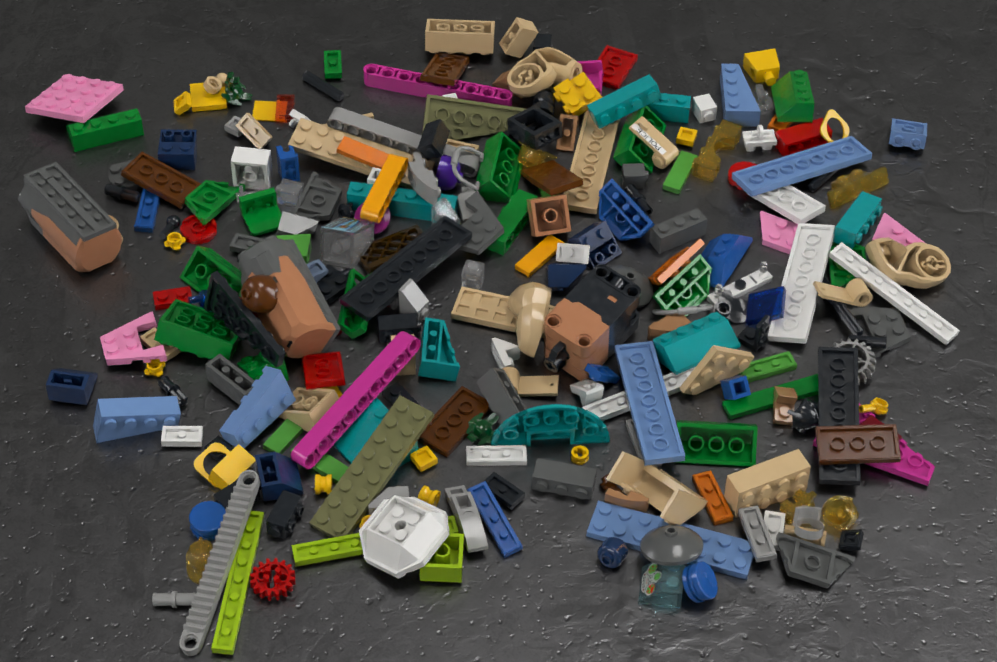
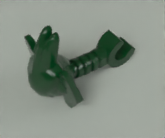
M228 72L225 85H228L225 88L226 94L222 93L221 96L227 100V103L237 106L242 105L238 100H252V94L242 91V89H246V86L239 82L240 77H233L234 72Z
M494 412L486 420L481 419L483 413L473 417L468 422L469 427L466 433L469 435L467 439L472 443L477 439H482L478 443L479 446L491 443L492 436L496 431L492 430V426L499 419V416L495 417L496 413Z

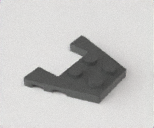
M476 191L465 200L466 206L476 213L461 225L472 232V238L459 249L479 255L504 233V227Z
M846 305L856 320L862 319L869 336L887 337L886 349L871 348L875 358L881 356V353L887 350H894L910 342L911 336L898 309Z

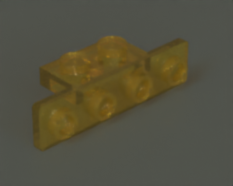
M883 166L872 172L855 169L851 171V174L839 176L837 180L831 182L832 190L827 192L830 208L834 209L856 199L862 191L869 193L888 184L887 168Z

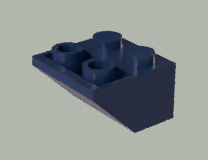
M161 129L158 160L175 170H196L197 130Z
M606 221L593 223L567 240L569 244L590 245L589 260L586 266L591 270L596 265L608 263L622 253Z
M64 368L51 370L46 382L49 400L87 405L98 373Z
M277 452L255 455L256 470L260 479L264 502L278 499L283 490L297 495L304 494L297 463L291 460V458Z

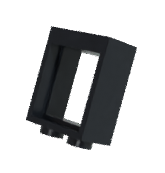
M535 105L507 118L508 134L535 151L563 137L562 122ZM536 122L542 127L533 131L526 126Z

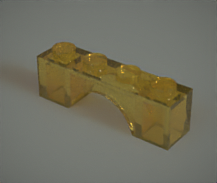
M723 119L719 125L715 126L713 135L707 139L706 146L701 148L698 158L695 157L693 160V176L713 183L720 172L721 158L716 153L726 149L734 150L741 139V125Z

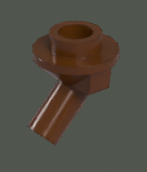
M609 473L601 478L602 483H600V486L604 490L611 488L623 493L615 483L606 479Z

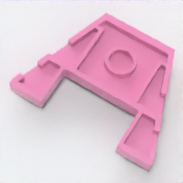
M153 311L100 337L107 366L132 364V361L143 360L144 363H150L151 359H160V362L168 361L163 345L143 350L138 332L157 327Z

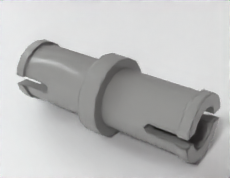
M172 591V593H153L152 604L153 606H172V608L191 606L196 592L178 593L177 591Z

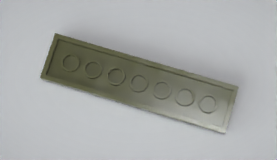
M399 396L309 522L310 526L331 538L352 534L369 510L368 505L379 496L433 419V412Z

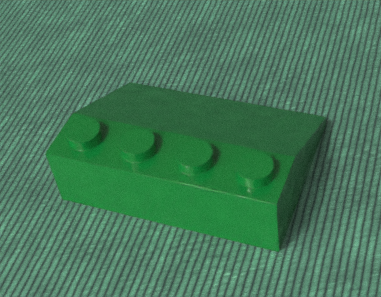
M178 299L174 300L159 319L154 338L155 341L162 345L176 347L182 352H190L200 358L212 360L218 354H221L229 361L232 359L241 339L225 326L222 319L217 320L214 318L215 313L212 311L207 312L204 308Z

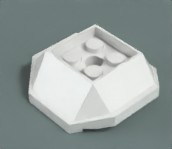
M394 495L390 499H384L359 529L364 559L368 564L398 579L405 576L406 573L424 567L449 536L448 515L446 511L416 497Z

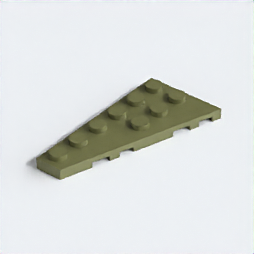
M427 94L422 134L427 123L441 119L450 130L448 139L456 141L496 134L501 131L506 132L508 131L507 118L526 109Z

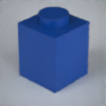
M737 375L720 380L724 399L735 400L751 395L747 376Z

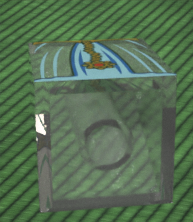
M340 217L322 226L320 261L324 264L354 269L374 241V222Z

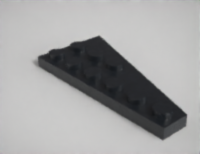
M218 271L212 273L204 309L207 312L211 310L215 313L214 318L217 320L222 319L225 326L243 341L248 340L250 347L254 350L258 348L262 356L276 368L283 365L286 354L284 348L275 341L272 333L265 329L261 320L255 317L243 304L239 294L230 287L226 278L222 277Z

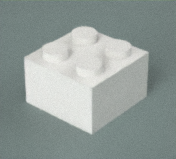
M235 146L231 158L233 186L239 187L240 184H245L246 189H269L273 178L271 150Z

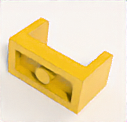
M238 444L211 470L208 478L222 490L235 482L243 471L251 470L255 464V458Z

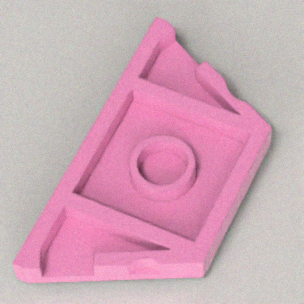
M761 211L759 219L761 222L762 245L790 255L798 224Z
M886 213L883 214L872 238L873 241L889 237L904 246L914 242L925 243Z

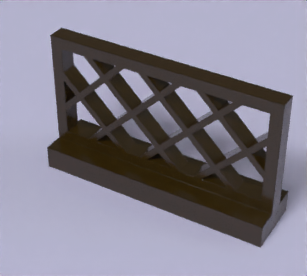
M416 224L351 250L352 255L370 274L408 245L405 241H413L423 231ZM414 232L417 233V236H411V235H409V234H412V233H414ZM396 239H397V240H401L400 243H399V242H392V241H394V240H396ZM385 246L384 249H378L376 247ZM389 247L397 248V250H388V249H389ZM361 253H368L367 256H365V255H360V254H361ZM373 254H381L380 257H374V256H372V255H373Z

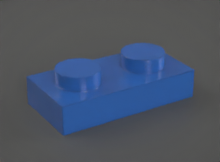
M588 363L584 369L590 374L589 378L597 383L601 381L605 384H617L621 378L608 366Z

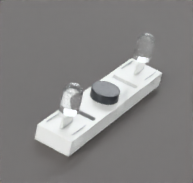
M761 262L759 270L725 287L717 284L715 292L707 295V301L714 307L718 303L719 295L724 291L730 290L733 298H739L771 282L773 276L767 271L768 264Z

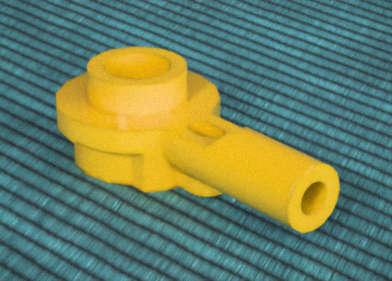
M876 397L869 404L859 405V413L872 411L877 415L886 414L889 404L885 400Z

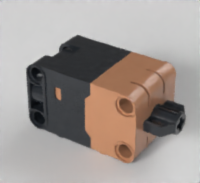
M604 264L596 265L545 317L544 364L547 369L555 373L563 369L580 381L590 379V374L584 370L587 364L603 365L615 352V345L623 344L639 327V312L636 308L640 304L641 288Z

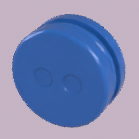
M205 501L194 506L189 514L192 534L200 540H215L226 509L220 503L214 501Z
M700 561L683 569V586L688 597L693 602L701 603L715 598L718 590L717 580L712 568L706 562Z

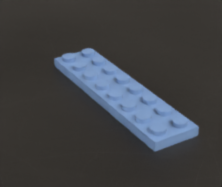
M849 136L732 172V179L752 197L872 159V152L853 136Z
M653 341L615 345L614 351L645 466L685 461L684 449Z
M598 500L586 537L605 541L609 537H616L623 540L627 548L641 551L640 542L645 534L654 528L670 524L666 523L665 519L659 516ZM685 523L679 525L692 529L703 540L701 555L687 564L691 565L704 561L713 571L747 580L754 558L748 540Z

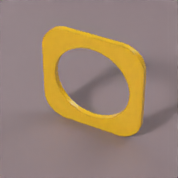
M828 110L820 127L823 138L828 143L833 142L827 133V122L830 118H835L840 122L843 129L842 139L848 137L850 132L848 124L835 110Z
M212 443L195 459L194 468L210 484L219 488L208 478L209 474L204 469L203 461L212 452H221L228 455L230 451L221 443Z

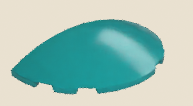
M550 404L528 408L506 419L494 432L491 446L526 445V447H530L531 440L570 438V444L610 442V436L606 424L594 413L576 406Z

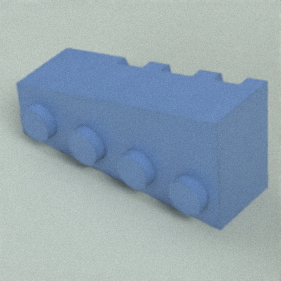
M721 64L720 90L724 126L757 127L761 111L739 64Z
M265 366L262 370V376L252 384V390L247 396H243L239 408L231 413L219 430L223 439L233 445V448L238 444L245 448L296 401L281 370Z
M177 396L98 399L93 422L96 443L160 431L163 426H178L181 412Z

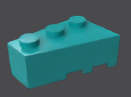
M425 317L421 336L418 376L456 382L460 365L456 361L455 350L451 346V338L445 320Z

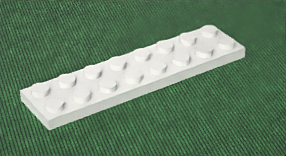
M798 223L768 332V341L806 344L818 300V292L813 283L814 281L821 283L823 281L834 239L835 225Z

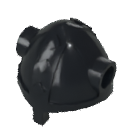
M804 398L795 411L789 409L787 413L792 415L793 427L802 433H807L808 429L818 426V403Z

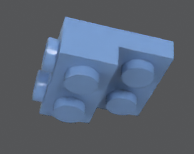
M892 118L889 144L895 147L907 146L913 150L925 148L927 123Z

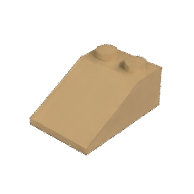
M297 387L292 392L296 401L279 417L284 420L289 419L302 427L303 430L309 432L339 397L334 389L316 388L306 390V388Z

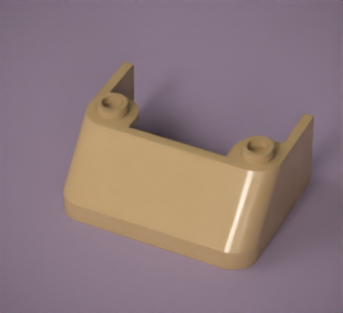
M622 451L606 478L608 481L623 487L622 492L627 495L632 490L649 498V504L661 511L660 517L665 519L664 521L670 525H682L704 509L708 502L655 465L645 466L643 459Z

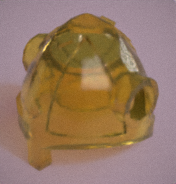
M833 496L822 507L824 521L829 526L840 531L848 530L859 517L852 497Z

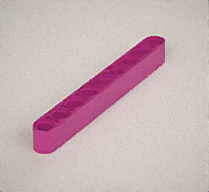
M367 64L363 68L364 84L368 87L425 98L427 94L442 96L456 93L458 99L512 107V92L507 89L460 80L457 81L455 86L420 81L422 73L377 64Z
M399 332L294 447L291 452V460L306 469L313 468L418 352L421 345L420 340L407 332Z

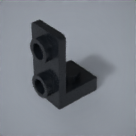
M766 314L757 324L756 330L746 326L737 336L739 343L754 352H757L760 347H764L768 341L767 332L770 328V316Z

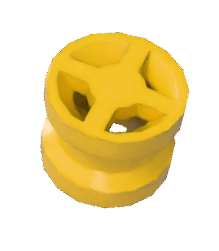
M315 474V495H320L322 492H326L329 495L332 491V474H327L326 476Z
M424 485L419 492L418 499L436 507L441 492L430 490L428 486Z

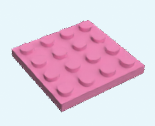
M65 74L39 96L31 100L25 106L26 113L85 123L124 91L123 84Z

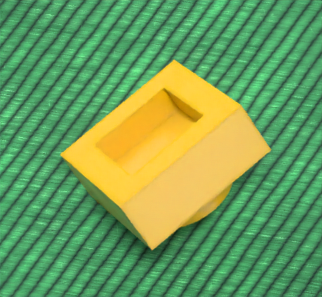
M187 91L173 100L174 113L177 115H181L192 107L191 94Z
M680 127L676 143L693 147L698 130Z
M427 445L410 454L411 461L420 472L438 464V458Z

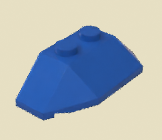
M613 179L599 190V218L607 222L611 232L620 241L640 238L655 225L648 215Z
M722 234L710 240L701 254L712 268L710 287L723 288L752 243V237Z

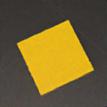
M203 83L190 84L192 112L227 109V101L221 96L222 93L226 94L225 86H222L217 94H211L205 90Z

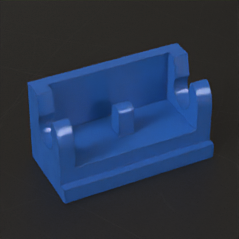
M281 145L276 146L278 173L282 185L300 182L298 154H295L294 148L289 145L290 151L284 152Z

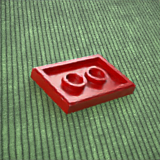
M606 45L597 59L602 61V85L618 90L636 63L638 55Z
M341 352L309 354L302 357L306 390L346 385Z

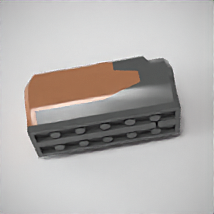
M57 162L24 175V187L18 196V201L28 214L32 225L76 271L91 272L98 267L111 263L116 258L122 244V236L117 229V224Z
M269 236L241 252L238 256V267L242 274V285L249 277L260 274L269 275L276 282L278 292H275V298H278L275 308L269 313H257L265 329L270 331L275 341L284 348L285 357L302 358L309 354L325 353L341 328L294 240L278 239L277 236Z

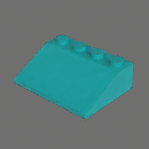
M377 397L334 444L335 448L350 464L389 411ZM418 441L414 444V446L407 454L405 459L402 461L400 466L411 461L410 454L418 450Z

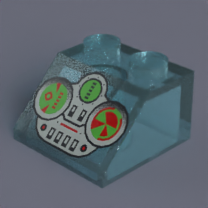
M652 562L643 566L638 604L681 608L683 593L682 572L685 564L665 566Z

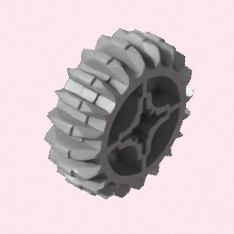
M850 338L847 339V342H844L842 339L839 341V344L834 342L833 347L858 348V384L860 385V382L865 384L867 379H871L872 373L875 372L876 360L870 346L865 347V342L859 344L858 339L852 342Z

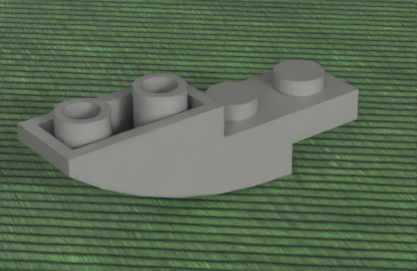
M413 152V162H408L409 182L420 197L432 205H437V198L441 197L438 179L434 177L433 170L426 168L425 159H422L421 153Z
M464 485L446 488L445 497L455 516L459 533L464 534V545L468 553L488 549L483 524L471 492H467Z

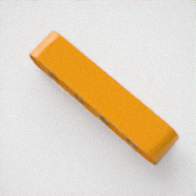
M389 154L361 208L360 219L380 223L407 170L408 158Z

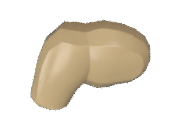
M545 47L534 50L529 56L517 62L509 72L507 82L514 94L519 97H531L552 85L560 84L567 78L569 80L582 73V66L562 51Z
M888 237L875 239L865 246L870 263L898 285L927 289L942 283L951 273V264L947 255L940 248L930 244L914 242L904 246Z
M536 282L520 285L510 294L508 299L510 311L518 316L516 320L518 348L525 355L533 358L544 330V320L546 315H548L551 300V288Z

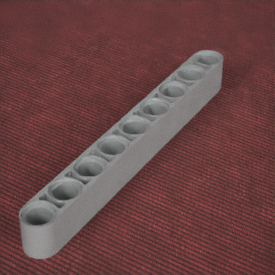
M334 108L327 121L328 127L410 154L420 152L417 148L422 135L347 109ZM446 144L443 154L452 157V152L455 151L456 147ZM465 150L459 151L458 162L461 166V173H464L463 175L466 177H475L481 164L479 156ZM441 157L431 159V161L435 162V166H439Z

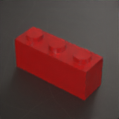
M823 117L815 119L813 122H805L776 131L777 145L775 146L784 157L828 143L820 132V127L824 120ZM827 124V133L832 138L833 131Z

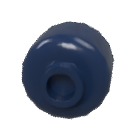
M616 537L606 539L597 551L599 561L609 568H616L621 565L628 554L625 542Z

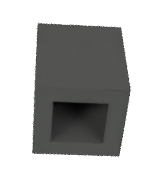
M644 163L622 164L623 189L630 184H634L636 189H645V181H648V171H645Z

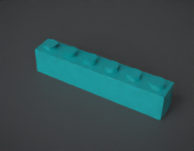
M350 182L347 191V204L350 202L354 204L351 207L352 210L356 211L365 202L373 184ZM397 188L388 208L391 216L437 222L446 215L455 221L458 213V196L441 194V197L437 198V205H432L420 197L415 190Z

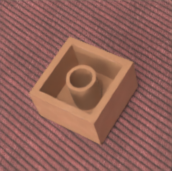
M560 194L527 199L531 236L538 237L571 231L567 195Z

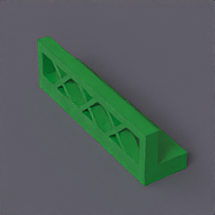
M355 269L350 270L344 294L356 286L354 278L360 283L367 276H362ZM343 305L341 306L337 322L341 330L352 339L365 333L368 322L355 313L350 314L348 308ZM345 319H347L349 327L344 324Z

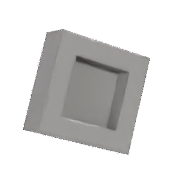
M234 116L224 125L225 131L240 137L243 133L236 127V124L241 118Z

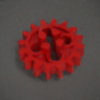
M267 558L265 564L261 561L258 562L259 568L253 567V573H250V586L253 588L255 595L260 593V599L268 596V601H271L272 597L279 600L280 595L287 597V591H293V585H296L295 570H292L291 564L286 565L285 560L278 562V559L275 558L273 562H270L269 558ZM275 570V576L273 577L274 587L271 588L270 583H272V571Z

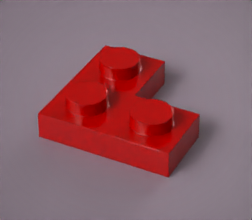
M190 286L153 292L155 310L168 309L175 299L194 305Z

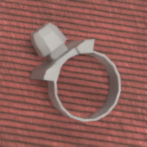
M806 505L795 507L793 519L794 533L800 538L807 540L820 539L824 532V524L820 521L822 508ZM801 524H810L811 527L819 531H807L800 528Z

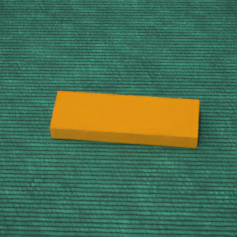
M548 235L515 264V269L530 278L556 255L557 243L564 242L553 235Z

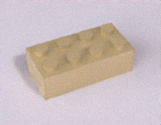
M427 19L425 51L430 53L446 52L449 54L463 52L464 54L480 53L482 55L493 54L495 21Z
M799 449L727 475L724 498L735 518L739 517L738 509L758 505L759 509H765L771 504L783 502L787 498L795 495L799 496L806 492L811 466Z

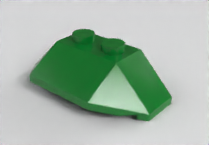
M701 254L679 269L680 272L669 278L655 291L653 298L663 310L698 306L707 298L712 268Z

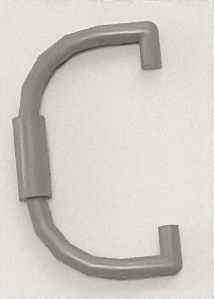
M459 146L452 152V171L460 182L477 191L479 190L480 182L476 181L475 185L462 178L456 167L458 166L459 151L467 150L478 155L480 162L484 160V153L469 146Z
M699 304V307H680L675 310L654 309L652 313L655 315L696 314L697 312L711 310L713 305Z

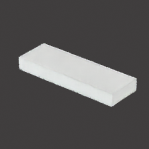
M526 445L466 446V465H527Z

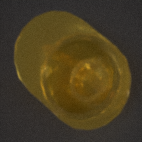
M519 141L522 146L517 160L527 167L538 166L547 157L557 159L553 154L539 149L535 151Z
M199 537L198 541L190 545L186 555L188 577L197 584H200L202 572L205 571V564L208 563L207 559L210 557V550L213 549V543L204 540L202 537Z

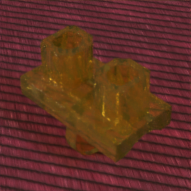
M799 489L793 496L795 504L787 499L781 503L780 511L786 513V524L791 525L793 523L795 507H800L801 505L815 507L814 498L817 494L813 490L810 493H806Z

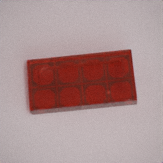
M277 94L276 123H289L293 119L289 114L294 109V94Z

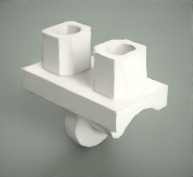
M757 125V130L742 131V138L747 152H752L759 146H762L763 150H771L773 145H777L774 129L763 130L762 125Z

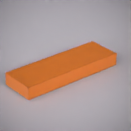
M346 136L343 137L337 147V153L382 169L389 156L388 153Z
M712 471L692 475V481L699 495L708 501L705 508L713 525L716 526L733 521L734 516Z

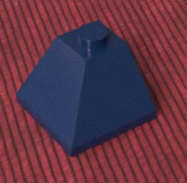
M547 263L548 287H552V291H563V287H568L586 269V264Z

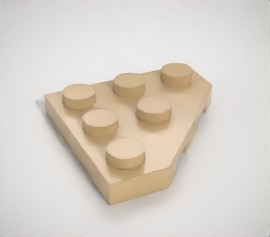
M713 345L679 388L685 394L697 395L719 384L720 380L743 372L749 367L755 357L751 352Z

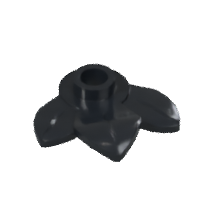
M730 290L724 291L719 295L718 303L715 304L713 313L718 312L734 324L744 323L748 319L742 313L747 306V300L733 298Z

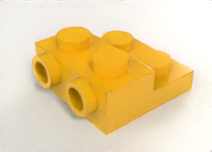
M584 72L571 80L567 78L553 87L555 91L553 95L558 103L560 101L563 103L564 106L562 108L567 115L580 116L588 110V104L602 98Z

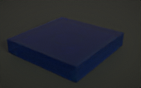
M784 286L749 294L746 314L748 326L758 324L766 314L770 316L769 321L784 318L786 289Z

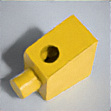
M775 48L744 53L743 68L755 83L766 82L768 86H772L779 78L780 65Z

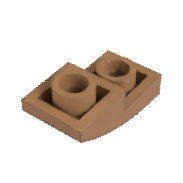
M608 488L605 493L606 503L644 513L648 511L649 498L641 493L631 490L626 496L620 491H615L611 488Z

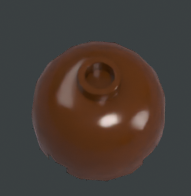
M264 274L249 277L241 288L243 304L254 313L271 312L278 298H275V292H278L275 280L271 276Z

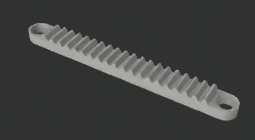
M253 470L243 471L238 477L236 486L233 487V493H231V499L228 501L226 513L223 514V521L220 523L221 527L218 528V535L215 536L213 549L210 550V557L207 559L208 563L205 564V571L202 572V579L199 581L200 585L197 586V593L194 594V601L191 603L192 607L189 609V616H186V624L183 625L179 645L182 652L187 656L197 655L203 648L260 487L258 474ZM247 478L255 479L250 485L244 484ZM188 641H197L193 648L185 647Z

